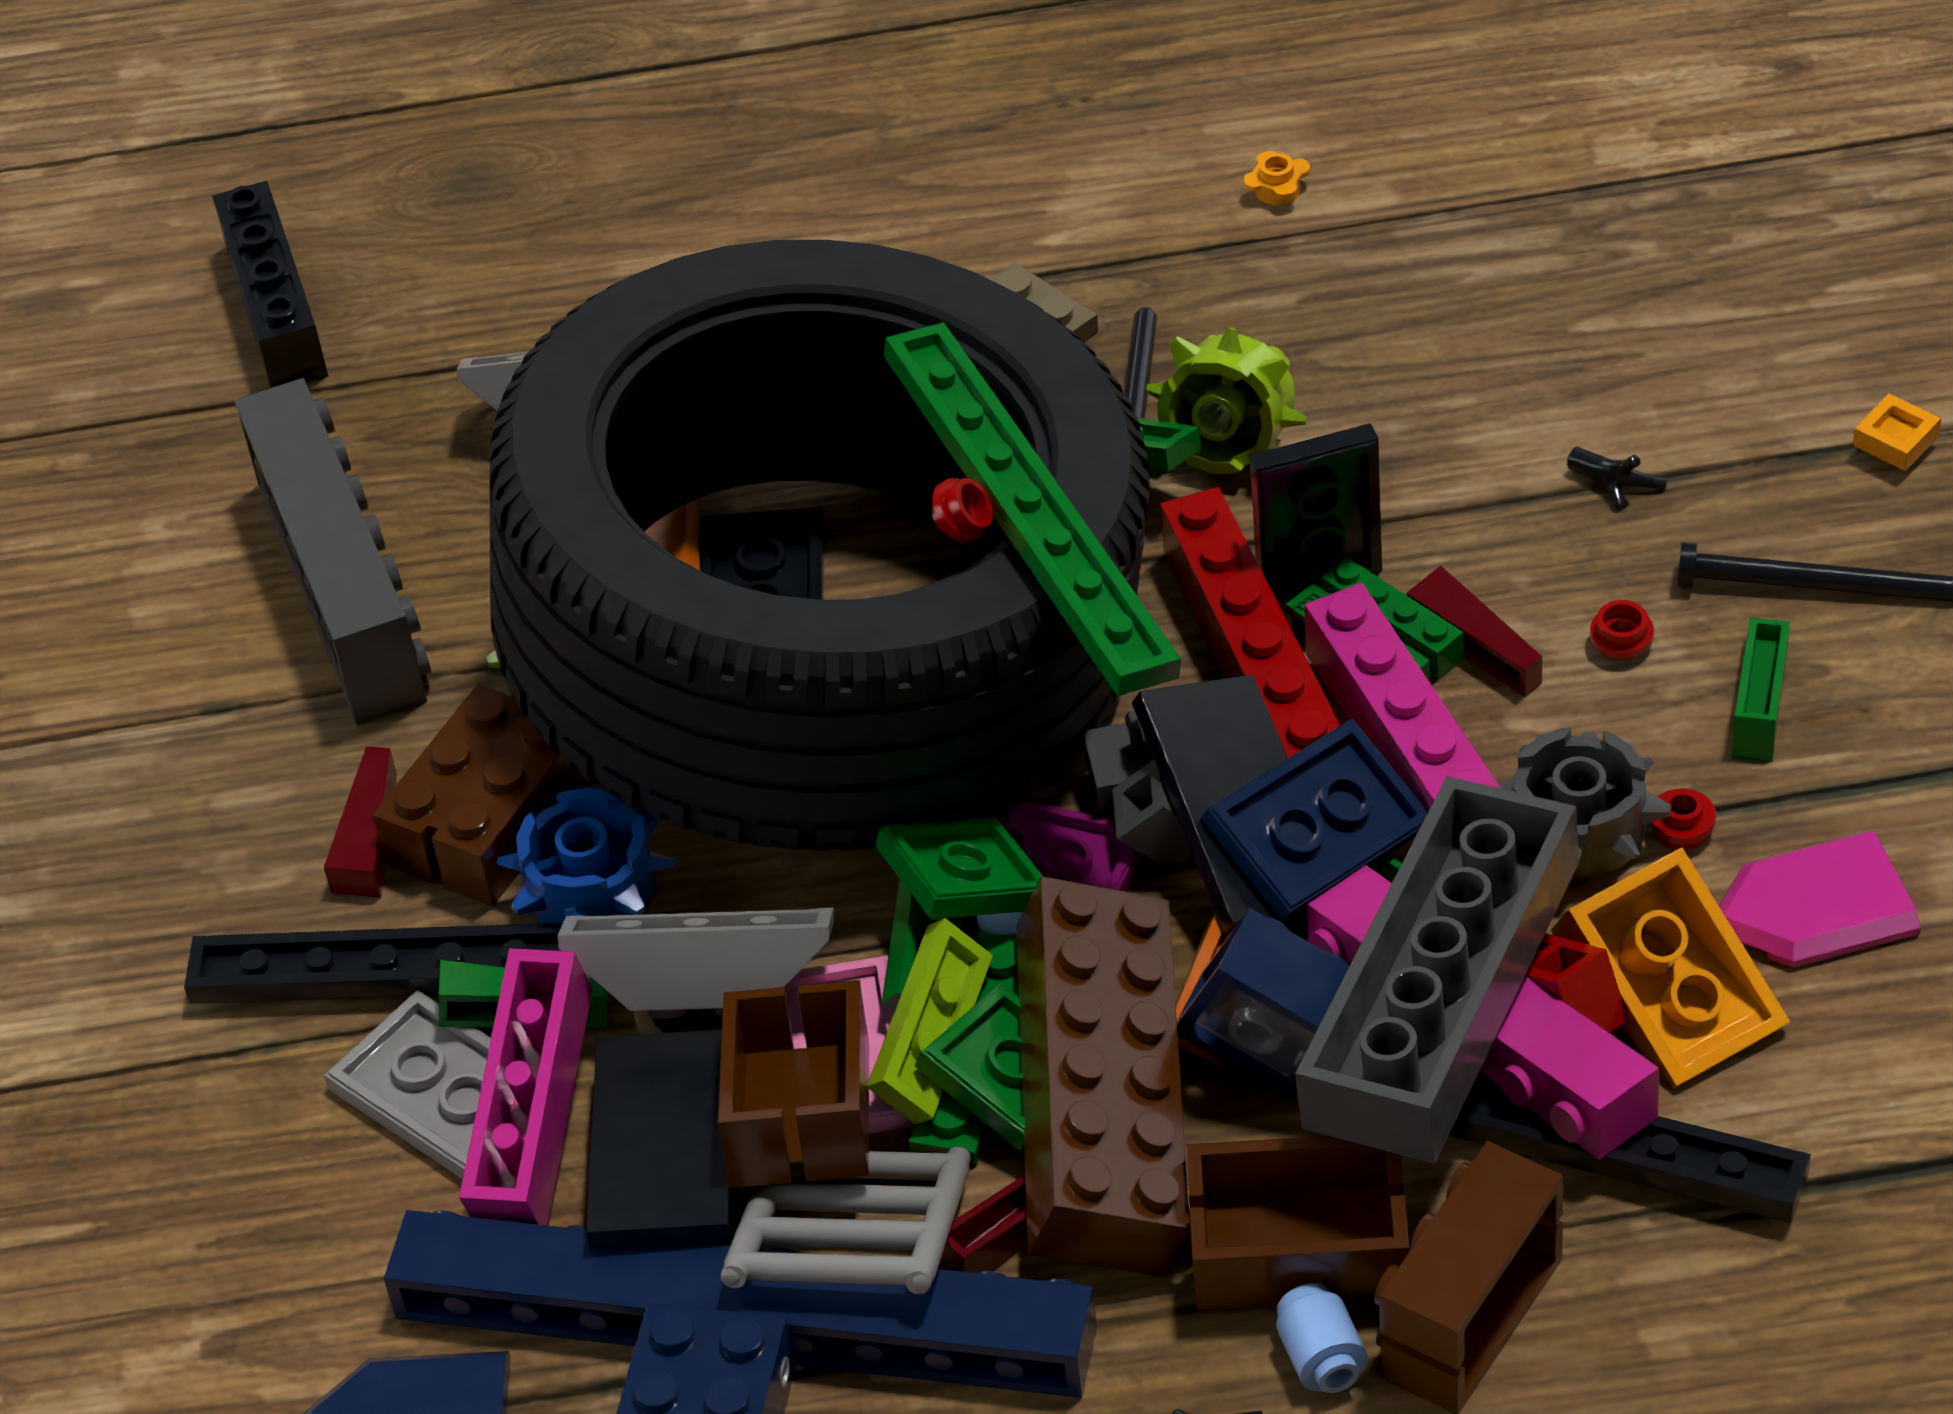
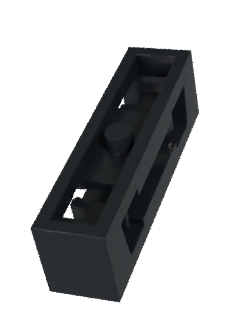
M268 181L249 186H240L227 192L212 195L225 246L270 387L273 388L304 378L305 382L329 376L316 325Z

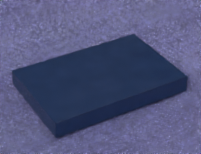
M1352 718L1207 808L1201 820L1280 920L1284 922L1305 909L1308 902L1363 866L1367 865L1370 867L1415 838L1428 811Z

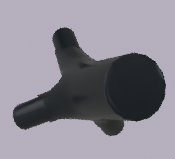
M1577 446L1572 449L1567 459L1568 469L1593 478L1603 484L1609 492L1615 509H1621L1625 506L1621 489L1622 485L1664 490L1667 486L1665 478L1634 470L1641 463L1637 455H1632L1625 460H1614Z

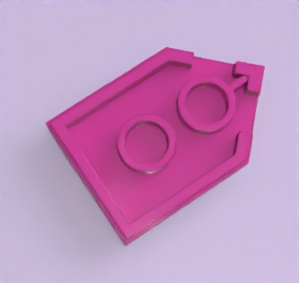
M1865 831L1744 863L1719 904L1721 911L1741 943L1768 952L1767 959L1791 968L1919 935L1921 932L1917 909L1875 831Z

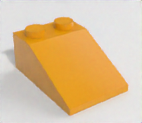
M1682 847L1568 909L1551 929L1554 936L1607 950L1629 1019L1619 1027L1643 1055L1659 1067V1073L1673 1089L1790 1023L1787 1015Z

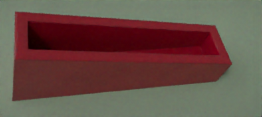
M1441 565L1406 593L1407 596L1464 632L1463 642H1465V649L1463 651L1467 660L1524 697L1528 696L1542 684V655Z
M368 746L365 748L324 864V871L331 893L380 898L382 896L386 864L372 815L396 786L397 772L390 748Z
M1025 1175L953 1220L938 1269L970 1273L994 1271L1028 1244Z

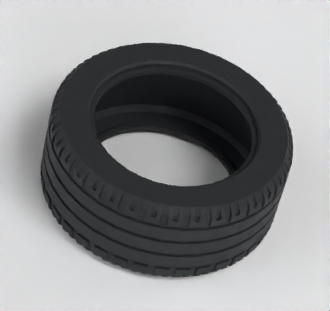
M770 240L729 245L678 257L607 287L606 290L588 298L585 303L573 308L567 313L566 317L551 326L550 332L540 337L535 347L524 356L521 366L516 368L511 382L503 394L495 418L491 436L489 469L490 616L493 644L502 674L506 678L507 686L513 698L516 699L522 714L529 718L532 728L543 736L545 743L552 750L561 753L562 760L569 766L579 769L580 774L588 781L600 784L603 791L612 796L622 798L624 803L633 808L648 811L649 815L672 821V824L684 829H693L708 836L726 838V840L738 843L814 851L876 848L878 832L885 825H913V823L926 822L938 824L965 821L966 819L989 818L991 813H999L1011 808L1013 802L1026 799L1034 793L1036 788H1041L1051 782L1054 774L1063 772L1070 764L1072 758H1076L1084 750V734L1090 729L1100 727L1117 695L994 516L991 524L984 529L982 536L975 540L987 553L986 556L963 571L931 585L895 595L866 599L817 600L779 596L739 587L707 575L677 559L653 541L645 531L656 521L679 507L709 494L738 486L775 481H819L854 485L889 493L917 503L932 511L933 491L939 483L949 478L961 480L967 477L884 358L886 337L944 322L1137 595L1149 503V465L1139 421L1136 414L1133 413L1129 398L1123 394L1120 383L1111 376L1106 364L1096 358L1095 352L1088 345L1081 342L1079 336L1062 325L1061 321L1018 293L976 272L930 256L881 245L836 240Z

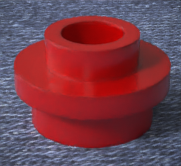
M949 478L935 487L932 497V516L940 531L961 544H968L980 538L984 529L991 524L993 519L992 504L984 488L971 478H963L961 480Z
M1615 600L1603 605L1590 624V641L1598 652L1607 657L1615 659L1637 657L1646 652L1654 640L1652 620L1647 615L1645 609L1633 601Z
M1685 788L1668 790L1657 796L1671 804L1670 817L1650 823V827L1658 840L1666 847L1674 850L1681 847L1684 851L1691 850L1702 845L1712 833L1716 823V810L1712 801L1698 791Z

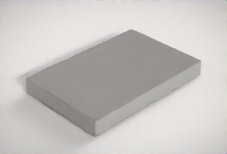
M417 990L324 1074L328 1090L463 1179L491 1037L475 1027H439V1004Z

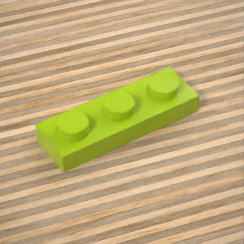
M946 918L933 922L926 928L867 1083L870 1091L915 1125L934 1117L943 1093V1089L915 1067L922 1050L975 1005L993 957L991 953Z

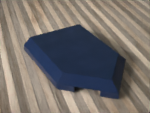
M498 1351L369 1358L302 1414H507L510 1352Z

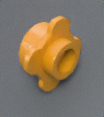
M1266 151L1257 156V165L1253 172L1245 174L1244 186L1249 191L1255 192L1256 197L1265 204L1285 205L1294 201L1299 196L1301 191L1300 180L1310 174V164L1305 159L1298 158L1293 160L1287 154Z

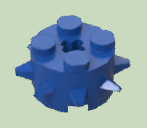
M590 787L563 791L556 795L558 804L545 810L536 808L524 818L516 836L517 853L501 856L497 859V865L522 873L524 885L511 905L512 910L517 915L533 912L537 917L538 923L564 922L566 916L641 915L649 907L656 891L655 871L676 865V858L652 852L650 849L648 838L660 819L649 815L646 810L635 812L622 803V798L612 796L602 789Z

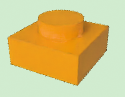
M1889 393L1854 428L1853 446L1906 471L1940 436L1941 418Z

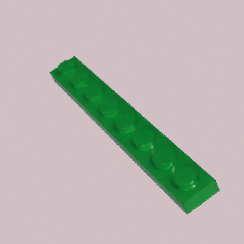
M945 323L886 337L884 358L965 476L977 481L984 488L990 498L994 518L1117 697L1178 679L1181 657Z

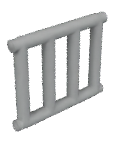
M953 1147L947 1153L869 1151V1175L847 1177L851 1179L936 1181L935 1187L781 1183L768 1187L754 1186L724 1260V1267L721 1272L722 1282L730 1288H739L746 1281L906 1286L909 1291L915 1294L926 1293L936 1276L966 1182L971 1161L970 1153L963 1147ZM805 1172L792 1173V1177H805ZM774 1211L925 1215L923 1221L772 1216ZM761 1245L902 1249L913 1250L911 1257L766 1253L759 1252Z

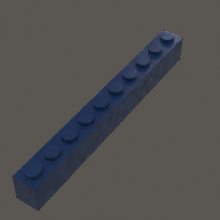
M406 1210L383 1278L395 1318L401 1320L635 1346L647 1302L787 1317L795 1363L799 1366L1076 1398L1083 1397L1097 1331L1093 1286L1078 1285L1065 1279L1042 1281L1006 1277L994 1271L970 1273L937 1269L930 1289L923 1294L912 1293L906 1286L746 1281L739 1288H730L721 1280L724 1260L730 1248V1245L724 1242L589 1250L586 1234L587 1227L572 1225L565 1228L529 1224L516 1218L493 1220L466 1217L445 1210L433 1213ZM786 1248L759 1250V1252L766 1253H797L796 1251Z

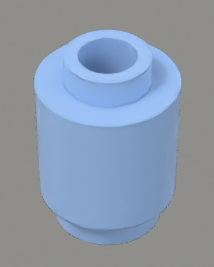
M1320 1283L1304 1284L1286 1293L1277 1305L1278 1319L1276 1329L1302 1385L1311 1391L1336 1393L1349 1388L1356 1382L1359 1374L1364 1370L1368 1361V1354L1342 1299L1338 1295L1331 1293L1327 1286Z

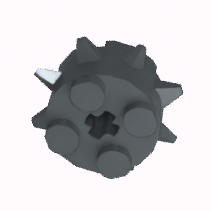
M1561 728L1539 736L1529 745H1523L1519 749L1518 768L1513 779L1498 783L1501 789L1576 806L1579 864L1569 882V886L1579 887L1585 885L1592 877H1599L1620 869L1630 859H1637L1640 856L1639 852L1642 850L1645 824L1670 817L1671 804L1646 791L1645 773L1654 764L1652 758H1640L1632 745L1613 733L1603 731V740L1598 739L1595 732L1585 731L1581 736H1571V728Z

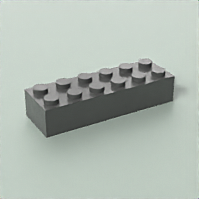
M304 378L234 400L258 487L356 725L427 702L421 676L432 672L421 639L412 640L411 637L412 633L421 631L414 605L409 595L398 598L396 594L397 591L403 590L396 563L391 554L383 557L379 554V551L386 548L375 515L371 514L365 517L362 515V511L368 510L367 500L357 474L346 478L345 474L351 470V465L340 435L333 438L328 436L329 433L335 432L325 399L322 397L313 400Z
M1446 776L1295 1072L1302 1129L1425 1162L1436 1163L1579 864L1576 806Z

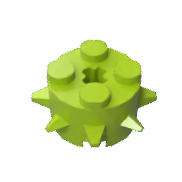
M1227 327L1224 334L1208 336L1197 346L1178 336L1169 342L1176 371L1167 382L1147 384L1146 393L1159 399L1157 404L1159 421L1199 427L1201 450L1186 459L1185 462L1212 474H1234L1241 471L1244 466L1250 464L1251 454L1278 448L1276 438L1285 427L1306 425L1307 422L1305 415L1294 410L1296 398L1293 378L1289 372L1290 361L1280 348L1267 346L1261 341L1243 334H1237L1236 329L1233 327Z

